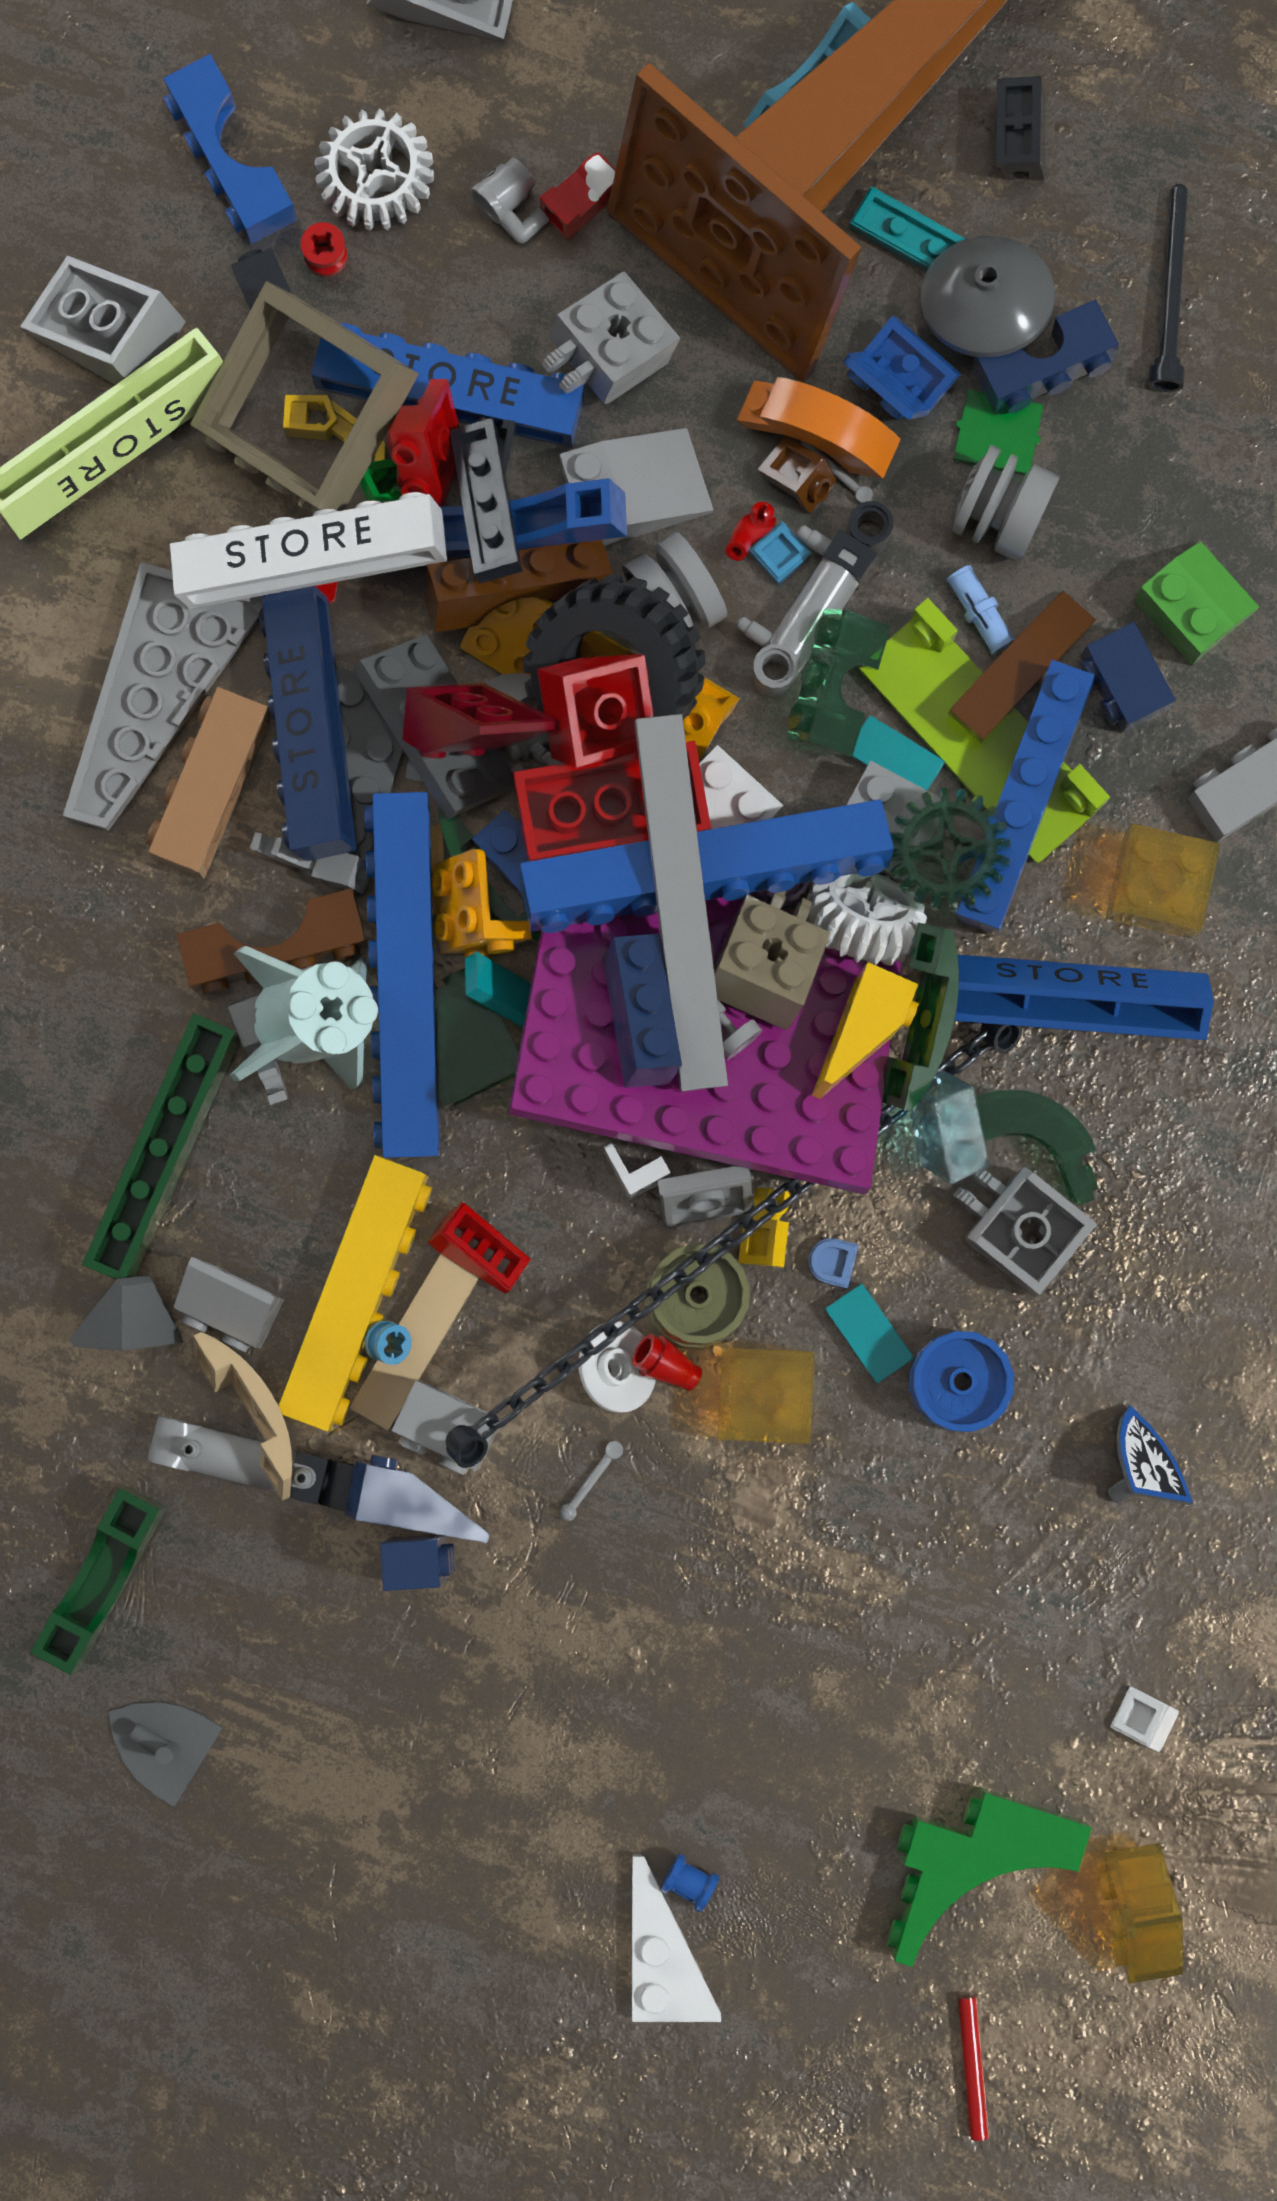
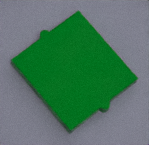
M968 389L962 420H958L956 423L959 434L953 461L976 465L992 444L1001 448L994 466L995 469L1003 471L1011 454L1018 456L1014 473L1025 476L1031 468L1035 446H1038L1041 441L1038 430L1043 404L1032 402L1029 406L1016 413H1009L1008 410H1004L995 415L984 392Z

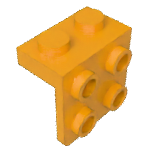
M472 849L435 864L431 876V889L435 895L437 917L434 923V932L439 941V954H465L466 958L477 951L485 957L492 959V954L515 951V944L532 939L528 921L490 920L486 856L482 849Z

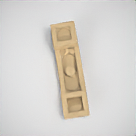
M203 1332L194 1335L193 1358L214 1392L232 1385L266 1440L260 1444L259 1465L280 1499L283 1501L289 1498L292 1477V1450L285 1420L272 1393L255 1370L227 1345Z

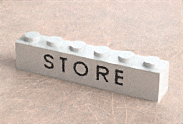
M419 492L407 493L402 495L399 500L385 503L364 501L357 504L356 508L349 510L322 509L313 513L312 517L276 518L270 522V525L254 528L246 525L234 526L229 528L227 533L212 536L202 533L187 536L185 541L170 543L174 595L189 609L447 561L442 509L430 494L425 495Z

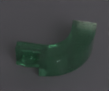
M1022 1090L992 1091L963 1100L959 1104L974 1147L1006 1136H1022L1032 1139L1041 1144L1053 1157L1069 1201L1077 1207L1095 1200L1092 1191L1098 1189L1096 1177L1089 1164L1083 1166L1081 1157L1092 1154L1097 1149L1085 1127L1062 1105L1040 1094Z

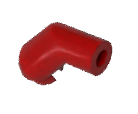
M757 502L751 507L750 513L743 516L737 522L725 549L730 559L735 561L743 560L751 545L774 528L776 518L772 505L767 502Z

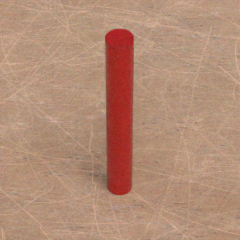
M964 1995L958 1997L970 2137L971 2140L981 2141L989 2139L977 1998L975 1995Z

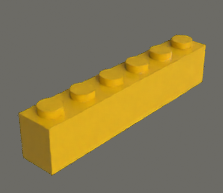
M374 1155L279 1403L282 1415L327 1432L333 1430L334 1424L343 1425L351 1405V1400L345 1398L350 1382L359 1383L368 1358L361 1355L365 1346L367 1332L373 1324L383 1321L384 1315L377 1311L383 1296L391 1298L395 1290L400 1272L393 1269L399 1254H408L416 1234V1229L410 1228L416 1210L424 1212L433 1187L426 1185L429 1178L426 1174Z

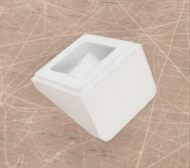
M1130 1686L1110 1727L1159 1752L1173 1727L1179 1710Z

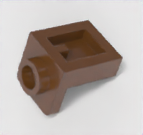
M786 435L758 468V471L765 480L794 496L801 508L808 513H811L820 502L828 497L836 482L835 476L823 457Z

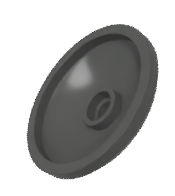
M978 236L950 246L932 262L925 274L921 288L922 313L927 326L936 338L959 353L982 358L1008 355L1033 342L1047 326L1055 301L1054 281L1043 259L1025 244L1001 236ZM989 277L994 278L995 280L993 282L986 283L983 282L981 279Z

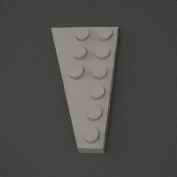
M140 563L63 813L65 819L106 831L110 830L258 622L259 613L263 611L262 596L189 609L174 595L171 570Z

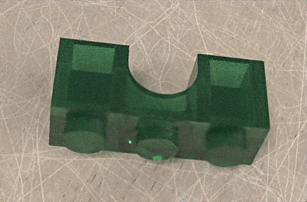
M824 609L823 616L815 626V643L810 660L807 661L802 670V687L799 697L789 714L787 739L831 754L853 756L865 713L855 710L845 703L841 693V683L846 672L852 667L879 669L891 626L848 610Z

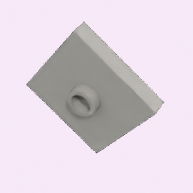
M732 1166L657 1180L664 1227L667 1228L746 1214L753 1209L749 1168Z

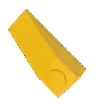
M869 962L855 978L812 1096L821 1099L887 1043L901 1026L906 1028L910 1026L919 1005L918 1002L913 1001L918 986L917 983Z

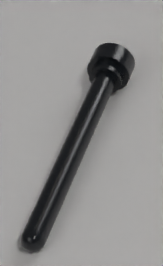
M1176 184L1170 190L1159 357H1156L1154 364L1149 367L1148 387L1159 392H1175L1184 387L1185 368L1181 365V359L1177 357L1188 190L1183 184Z

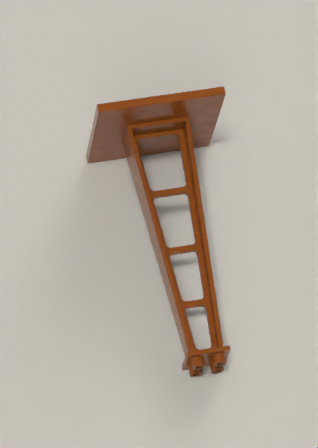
M1008 0L892 1L736 137L652 64L648 63L636 74L607 213L803 383L815 371L862 248L826 217L822 211Z

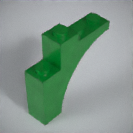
M980 1788L977 1798L971 1796L967 1803L963 1823L969 1825L967 1832L914 1815L911 1825H903L897 1843V1851L903 1852L901 1857L903 1864L917 1869L915 1876L908 1874L900 1898V1901L906 1903L901 1921L894 1919L889 1931L887 1946L893 1948L891 1955L894 1961L913 1967L921 1945L940 1916L961 1896L983 1882L999 1875L1030 1868H1059L1079 1872L1092 1827L1086 1821L984 1788Z

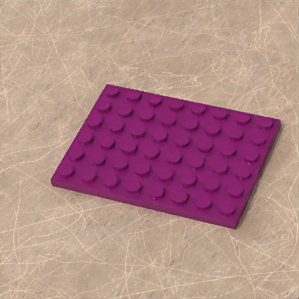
M722 897L705 901L713 966L731 921L743 902L741 899L727 901ZM780 909V910H782V911H785V912H787V913L793 915V912H791V911H787V910ZM658 912L645 917H636L633 914L617 916L612 921L601 925H590L587 922L573 924L557 933H544L541 930L508 1110L509 1115L860 1194H866L871 1189L884 1094L883 1075L887 1057H889L891 1039L821 1099L812 1096L855 978L868 961L860 960L857 963L853 957L848 955L840 956V951L835 948L825 947L804 1006L787 1031L720 1001L726 1008L724 1014L737 1029L753 1019L763 1030L753 1042L730 1060L725 1058L728 1086L680 1092L677 1072L670 1084L624 1088L602 957L614 937L659 934L661 942ZM881 961L876 964V966L900 976L901 962L894 961L891 966L885 965ZM721 1025L722 1040L724 1042L730 1037V1034Z

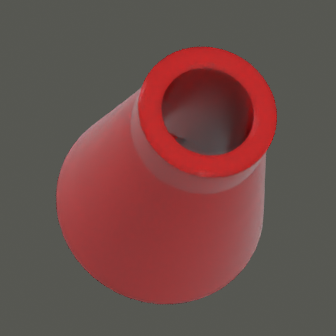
M649 1334L645 1336L633 1354L632 1364L639 1369V1374L643 1377L675 1385L686 1391L693 1390L701 1379L702 1368L688 1359L663 1335L655 1337Z

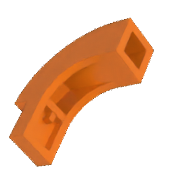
M777 377L775 383L754 381L737 418V421L747 429L782 434L815 446L835 459L849 473L882 479L901 440L880 420L849 401L820 388L782 377Z

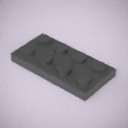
M427 634L364 658L355 665L353 671L447 820L514 789L511 767L499 748L485 749V753L478 756L466 755L455 751L447 752L444 758H427L421 756L418 749L402 741L407 688L458 684Z
M336 667L357 851L349 852L348 854L356 855L366 861V850L374 849V832H366L365 805H373V794L392 793L405 752L355 672Z

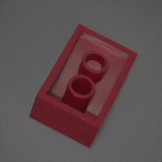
M486 683L408 687L402 741L418 749L419 754L427 758H444L447 752L455 751L466 755L478 756L483 755L485 749L504 748L558 730L559 720Z

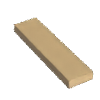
M440 1254L399 1325L404 1326L409 1331L412 1338L408 1356L402 1362L395 1365H389L377 1360L349 1408L390 1431L401 1412L415 1380H420L480 1278ZM388 1341V1345H387L386 1348L384 1349V1350H387V1351L391 1348V1346H390V1344H389V1341Z

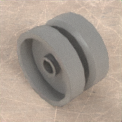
M674 532L656 544V558L659 565L653 558L642 553L622 565V571L627 582L633 577L646 580L647 590L652 592L659 586L670 594L666 601L674 608L681 604L689 613L684 618L688 627L694 626L691 618L697 624L710 628L727 617L726 605L714 580L697 553L680 533Z

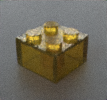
M1132 823L1123 835L1105 919L1191 939L1202 931L1220 843Z
M722 1347L717 1439L810 1444L814 1352Z

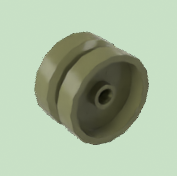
M694 1243L671 1252L654 1269L645 1290L652 1288L659 1280L673 1271L689 1256L699 1252L706 1244ZM715 1246L707 1254L711 1257L720 1248ZM727 1252L691 1282L684 1284L681 1289L648 1314L647 1317L650 1325L659 1336L663 1335L680 1349L701 1350L719 1344L741 1324L749 1308L750 1286L745 1271L736 1259ZM697 1260L684 1269L686 1275H689L700 1265L697 1263ZM672 1279L661 1289L663 1290V1292H666L669 1288L675 1285L676 1282L674 1281V1279ZM693 1288L698 1289V1295H705L706 1300L703 1303L697 1304L692 1301L690 1292ZM651 1296L644 1300V1308L654 1302Z

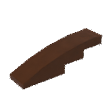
M1062 591L952 706L948 714L982 743L998 724L1046 676L1051 660L1059 662L1094 624L1096 619L1065 591Z

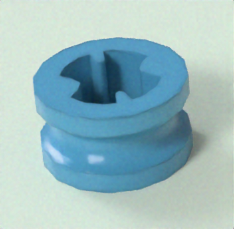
M387 1320L378 1321L373 1324L365 1338L367 1354L371 1358L389 1365L402 1362L408 1356L411 1349L412 1338L409 1331L404 1326ZM389 1334L392 1335V1337L389 1340L391 1348L387 1351L384 1349L388 1345L386 1337Z

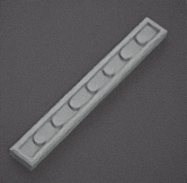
M682 714L636 719L634 724L663 959L682 1066L678 1071L680 1092L725 1087L728 1086L683 717Z

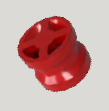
M318 222L304 231L301 238V250L307 268L320 277H331L338 274L347 262L348 253L342 232L335 225L328 222ZM329 241V244H328V245H323V246H319V245H318V243H319V244H321V243H327V242Z

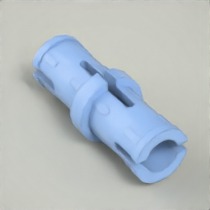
M971 565L957 570L946 581L950 584L966 610L964 614L968 624L974 623L992 656L1006 650L1016 638L1011 634L996 608L999 604L995 597L989 598L973 572Z

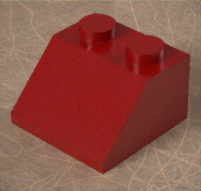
M633 654L578 658L538 669L544 713L559 720L558 730L548 733L552 759L577 768L638 751L634 721L636 719L654 717L645 655Z

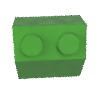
M1201 541L1168 563L1140 588L1133 599L1191 666L1259 609L1255 601Z

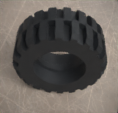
M608 575L601 581L594 578L583 582L544 611L536 621L537 627L528 636L525 645L531 651L523 657L522 668L524 673H530L531 678L524 683L527 697L535 696L538 703L535 709L544 713L538 669L581 658L580 649L583 637L590 631L603 630L624 637L637 648L640 654L645 655L653 716L682 714L684 720L697 703L695 697L702 691L705 679L702 674L698 673L706 665L705 652L702 649L696 650L695 643L701 639L696 625L688 627L684 618L689 613L681 604L674 608L666 601L670 594L659 586L652 592L647 590L646 580L633 577L627 583H624L621 575Z

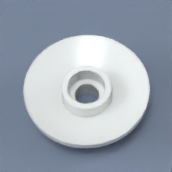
M617 1322L614 1325L618 1329L624 1322ZM634 1326L618 1336L601 1352L591 1356L588 1361L579 1367L581 1382L589 1397L598 1406L610 1412L623 1413L639 1408L650 1397L656 1380L641 1376L639 1369L632 1364L635 1349L645 1337ZM602 1332L591 1343L596 1347L607 1337ZM581 1351L579 1353V1358L584 1355L581 1353ZM608 1363L611 1366V1374L608 1369Z

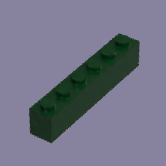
M192 1014L82 1266L115 1280L136 1277L238 1046L240 1038L236 1031L197 1014Z

